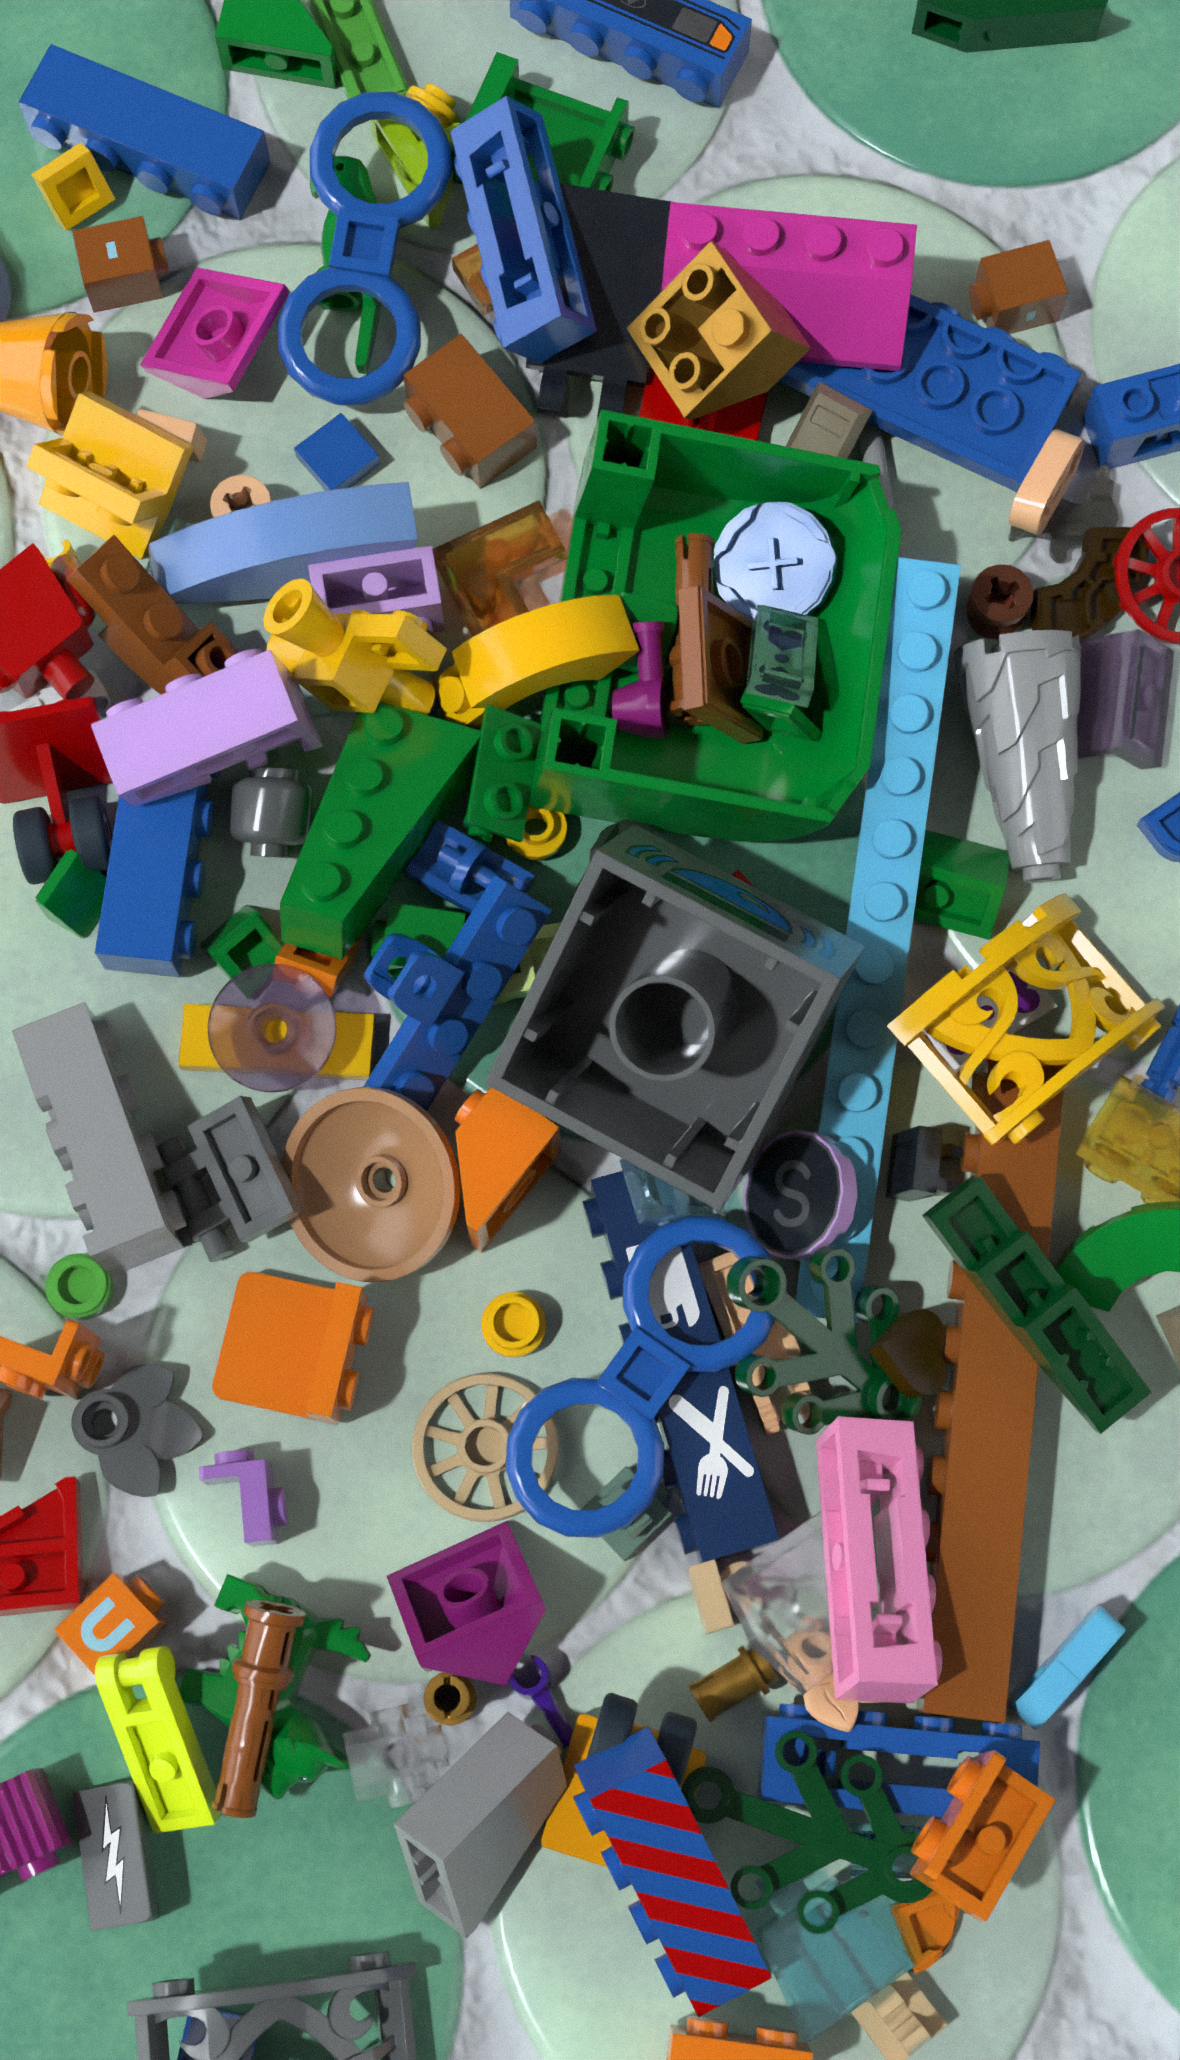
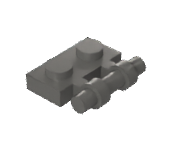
M238 1096L188 1125L187 1127L197 1147V1150L192 1153H188L181 1136L170 1138L158 1145L159 1152L166 1165L162 1174L169 1189L178 1191L190 1217L186 1222V1227L193 1242L201 1241L210 1262L219 1261L233 1253L232 1246L224 1231L230 1224L233 1225L240 1241L251 1242L304 1212L251 1097ZM207 1172L221 1199L215 1205H212L201 1181Z

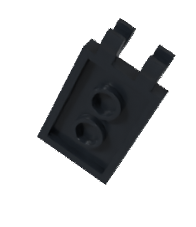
M560 183L597 331L541 363L527 358L526 368L543 371L537 404V413L561 417L567 375L603 381L597 415L598 420L601 409L617 413L623 412L627 385L645 387L649 362L626 328L660 293L671 201ZM558 276L564 304L570 307L564 277Z

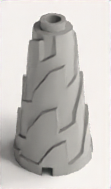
M1033 630L1000 634V643L991 648L992 653L985 654L984 638L966 643L954 651L955 670L959 679L966 715L975 737L985 787L991 793L995 817L1005 839L1011 871L1022 872L1024 883H1038L1060 879V868L1071 864L1070 825L1074 811V775L1078 773L1077 714L1079 713L1081 695L1079 635L1077 634L1072 637L1071 631Z

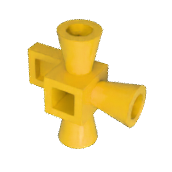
M305 579L292 580L273 595L263 617L265 630L272 634L267 643L266 651L270 649L293 674L292 679L331 710L374 713L380 701L428 715L435 699L434 686L430 681L407 670L437 671L447 649L427 633L428 625L422 619L402 610H395L392 614H371L360 609H353L350 613H332L312 585Z

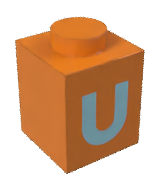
M113 1573L66 1617L54 1631L95 1675V1666L101 1656L124 1653L128 1659L134 1658L169 1623L158 1613V1610L165 1604L164 1600L146 1580L137 1574L129 1581L124 1575Z

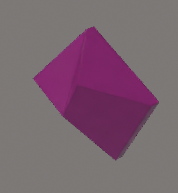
M508 1521L387 1575L415 1656L421 1668L427 1672L435 1670L506 1686L546 1611Z

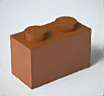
M462 333L403 374L407 397L403 402V406L409 418L420 431L425 432L430 429L442 443L440 451L450 468L458 476L467 473L480 489L537 448L536 421Z

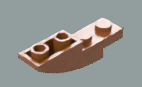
M115 535L104 542L66 578L107 624L98 636L130 669L160 695L166 693V685L173 680L189 674H201L202 677L226 668L224 662L231 656L239 653L212 621L198 629Z

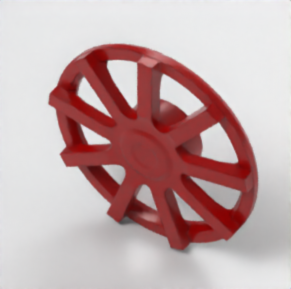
M1167 508L1153 512L1133 525L1121 542L1118 553L1114 556L1112 566H1115V582L1120 598L1118 604L1122 612L1126 611L1135 624L1150 635V639L1157 642L1164 641L1180 645V632L1166 629L1174 605L1176 603L1180 604V508ZM1173 518L1172 551L1169 552L1156 537L1151 526L1157 522ZM1139 537L1148 546L1158 560V563L1151 564L1130 557L1133 546ZM1128 570L1153 577L1154 584L1132 594ZM1157 594H1161L1163 602L1156 621L1153 622L1137 604Z

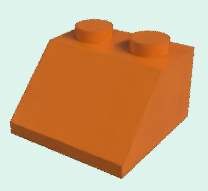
M492 1087L486 1093L479 1089L475 1090L455 1116V1121L460 1124L455 1134L466 1224L472 1246L481 1253H483L561 1153L560 1132L557 1125L545 1116Z

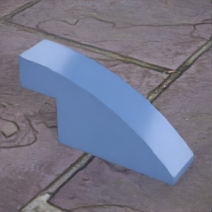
M409 482L321 491L244 508L164 536L149 543L148 552L151 574L155 581L176 604L271 599L282 586L292 580L305 579L311 584L308 568L310 564L415 548L418 537Z

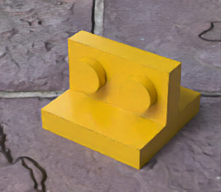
M86 391L78 394L63 437L34 444L26 467L46 477L39 505L105 541L115 535L133 556L143 560L149 558V543L158 540L194 446L99 395Z

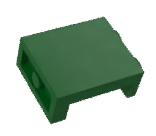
M496 52L465 121L503 97L508 96L543 115L559 183L611 191L613 175L609 173L616 159L622 161L626 159L635 134V126L628 124L629 101L617 97L611 111H607L520 80L519 59ZM453 147L452 162L454 182L463 185V182L459 178L454 166V159L456 157V153ZM531 153L527 158L530 165L533 181L539 182L533 155Z

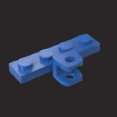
M494 875L444 957L410 936L400 933L388 935L367 967L364 975L367 983L375 991L391 1000L407 1017L363 1087H378L400 1093L428 1111L552 910ZM404 956L406 965L398 976L390 977L388 974L390 963L395 958Z

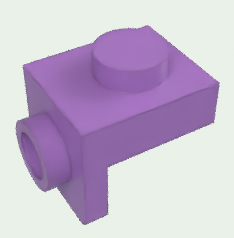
M233 1450L214 1454L215 1465L199 1467L200 1481L206 1485L240 1483L244 1543L252 1547L279 1544L277 1528L288 1527L287 1500L284 1487L274 1488L272 1465L265 1459L255 1460L254 1450Z

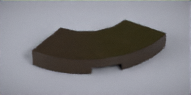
M1091 527L1084 532L1081 556L1071 574L1058 584L1033 590V602L1030 606L1032 631H1071L1072 637L1078 634L1079 641L1081 642L1102 630L1121 611L1118 604L1120 598L1115 582V566L1112 565L1121 542L1132 527ZM1141 537L1134 544L1130 557L1147 562L1149 548ZM1128 570L1129 585L1132 594H1134L1143 574Z

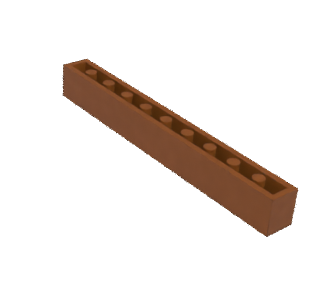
M986 1059L981 1066V1071L973 1072L969 1078L968 1086L990 1112L995 1115L1015 1102L1019 1089L1014 1081L1004 1079L999 1087L989 1095L987 1079L991 1070L999 1061ZM1067 1064L1041 1065L1044 1072V1084L1067 1066ZM1064 1090L1038 1110L1045 1120L1016 1145L1006 1137L1001 1142L992 1146L983 1136L984 1134L975 1125L974 1134H964L961 1148L963 1153L962 1158H960V1171L970 1172V1177L974 1175L983 1179L1018 1229L1029 1232L1047 1259H1049ZM952 1259L948 1275L947 1298L957 1299L955 1325L945 1324L944 1326L946 1339L941 1356L945 1364H951L949 1389L939 1390L935 1403L934 1428L944 1429L942 1456L932 1455L929 1464L927 1493L929 1495H937L938 1498L935 1522H930V1535L925 1547L926 1562H931L930 1574L933 1576L936 1584V1602L931 1613L933 1639L937 1640L941 1646L943 1662L942 1671L937 1680L938 1685L917 1700L916 1713L991 1723H1005L1039 1365L1000 1319L957 1262Z

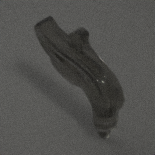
M1101 465L1098 468L1097 478L1091 479L1089 497L1084 502L1076 504L1062 498L1039 536L1011 526L1008 540L1014 542L1020 538L1027 537L1051 540L1049 555L1053 561L1062 564L1067 558V551L1082 547L1084 532L1089 528L1115 527L1118 521L1117 508L1113 502L1115 482L1109 479V466Z

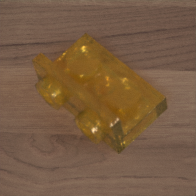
M1121 1074L1084 1133L1076 1154L1085 1159L1084 1166L1098 1178L1113 1184L1121 1180L1140 1191V1198L1145 1204L1180 1201V1108Z

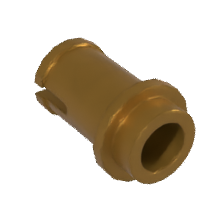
M758 1644L748 1650L742 1645L737 1648L740 1653L739 1656L698 1681L688 1684L709 1722H712L718 1715L759 1690L764 1695L770 1692L768 1685L778 1680L775 1671Z
M442 1672L429 1681L425 1688L423 1700L425 1710L433 1720L439 1724L452 1726L461 1724L471 1716L476 1707L477 1695L475 1687L469 1678ZM447 1685L455 1686L461 1696L458 1707L451 1712L443 1710L438 1703V1694Z

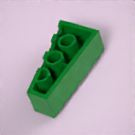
M380 701L374 713L357 712L280 901L281 942L343 960L386 902L388 891L400 875L405 873L406 867L425 843L437 819L445 822L453 811L454 802L466 787L469 789L472 786L479 739L481 737L480 730Z

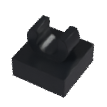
M919 1125L892 1135L886 1197L910 1202L930 1195L942 1196L951 1193L959 1186V1183L945 1180L939 1175L940 1159L943 1161H953L962 1158L963 1150L954 1144H942L943 1130Z

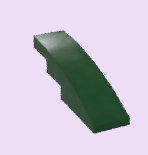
M972 1175L922 1215L1000 1319L1095 1432L1102 1434L1152 1393L1077 1288L1065 1284L1029 1232L1018 1229L981 1177Z

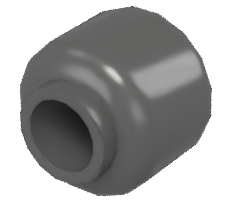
M257 767L249 770L248 777H242L233 784L230 833L239 842L251 843L250 856L288 858V846L304 844L312 825L313 789L305 781L298 780L299 770Z

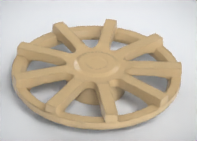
M480 1373L454 1380L430 1398L421 1411L414 1428L412 1458L415 1472L421 1485L436 1504L457 1517L477 1522L501 1521L525 1510L518 1501L507 1506L505 1505L499 1473L506 1470L507 1437L520 1409L536 1395L531 1388L511 1377L500 1374ZM487 1385L483 1418L475 1420L456 1392L471 1386ZM498 1386L510 1389L526 1399L512 1415L501 1423L495 1419ZM446 1399L464 1425V1430L461 1433L428 1425L433 1413ZM553 1416L544 1424L547 1437L536 1438L533 1445V1450L548 1449L545 1467L540 1478H537L539 1486L544 1491H546L552 1481L559 1457V1437ZM424 1436L456 1445L457 1453L426 1467L423 1453ZM464 1466L467 1473L452 1501L437 1488L431 1478L455 1467ZM479 1476H485L488 1480L494 1509L479 1510L464 1506Z

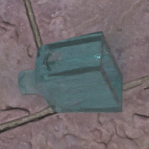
M759 1877L755 1883L763 1894L765 1883ZM830 1877L814 1889H822L828 1892L841 1883L834 1877ZM802 1878L772 1892L768 1903L776 1916L761 1925L754 1933L793 2022L805 2042L808 2043L915 1965L910 1957L862 1906L839 1916L836 1925L826 1933L814 1934L804 1929L797 1918L796 1906L799 1898L809 1889ZM823 1898L809 1900L804 1908L805 1918L808 1922L815 1925L826 1922L831 1914L830 1905Z

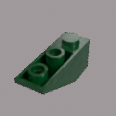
M918 0L912 34L965 53L1096 41L1108 0Z

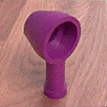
M664 621L633 622V632H636V640L640 650L637 653L638 681L613 691L612 714L613 719H617L616 730L645 739H667L669 720L666 718V705L669 704L666 679L663 676L661 631H664Z

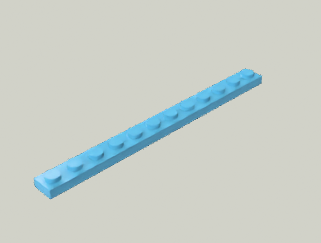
M898 557L872 757L868 770L846 936L866 947L836 1003L818 1133L830 1136L839 1144H836V1146L840 1149L842 1155L849 1156L856 1172L858 1197L853 1220L846 1233H838L835 1240L828 1245L848 1251L855 1261V1274L851 1280L855 1323H859V1318L855 1313L854 1301L858 1292L864 1287L897 1037L887 1025L901 1013L961 565ZM835 1256L827 1264L826 1271L829 1278H832L838 1270V1261ZM810 1260L801 1261L795 1301L814 1317L826 1319L823 1285L813 1280L809 1270Z

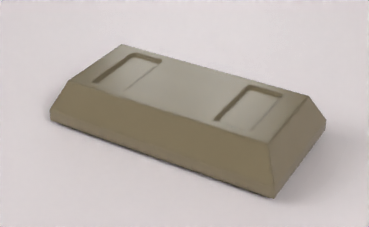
M819 381L786 447L848 459L873 410Z

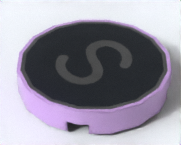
M797 1129L777 1135L759 1151L750 1167L743 1193L745 1221L751 1234L770 1255L802 1262L811 1260V1257L819 1248L831 1244L838 1233L845 1234L850 1226L858 1197L856 1172L849 1156L842 1155L840 1149L836 1146V1144H839L830 1136Z

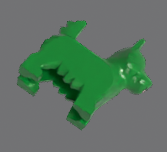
M227 1574L214 1606L233 1614L241 1613L246 1626H248L249 1618L245 1616L243 1611L245 1602L248 1600H266L288 1604L306 1613L304 1624L296 1627L289 1666L294 1670L293 1680L285 1690L280 1692L261 1787L274 1799L278 1800L282 1799L288 1790L298 1782L309 1783L317 1780L329 1766L343 1771L344 1769L352 1771L354 1764L333 1745L324 1729L313 1718L298 1708L296 1697L316 1650L333 1651L365 1663L370 1659L371 1654L362 1640H359L360 1627L343 1628L344 1620L342 1618H319L293 1598L270 1595L262 1585ZM247 1630L238 1633V1645L230 1643L227 1646L228 1658L223 1657L220 1659V1673L187 1668L179 1687L183 1702L192 1706H204L228 1728L231 1716H233L238 1682L233 1678L234 1673L231 1669L233 1660L242 1655Z

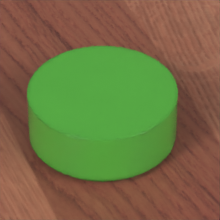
M75 1253L61 1258L52 1266L46 1278L45 1290L48 1301L56 1311L71 1320L84 1321L97 1317L108 1307L113 1297L114 1282L112 1276L101 1268L88 1254Z

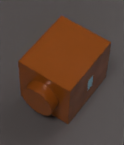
M143 216L72 231L83 285L93 313L163 298L159 275L169 273L166 254L161 237L150 239Z
M1050 240L981 258L975 281L969 285V300L976 319H984L987 327H996L1009 334L1058 322L1069 293Z

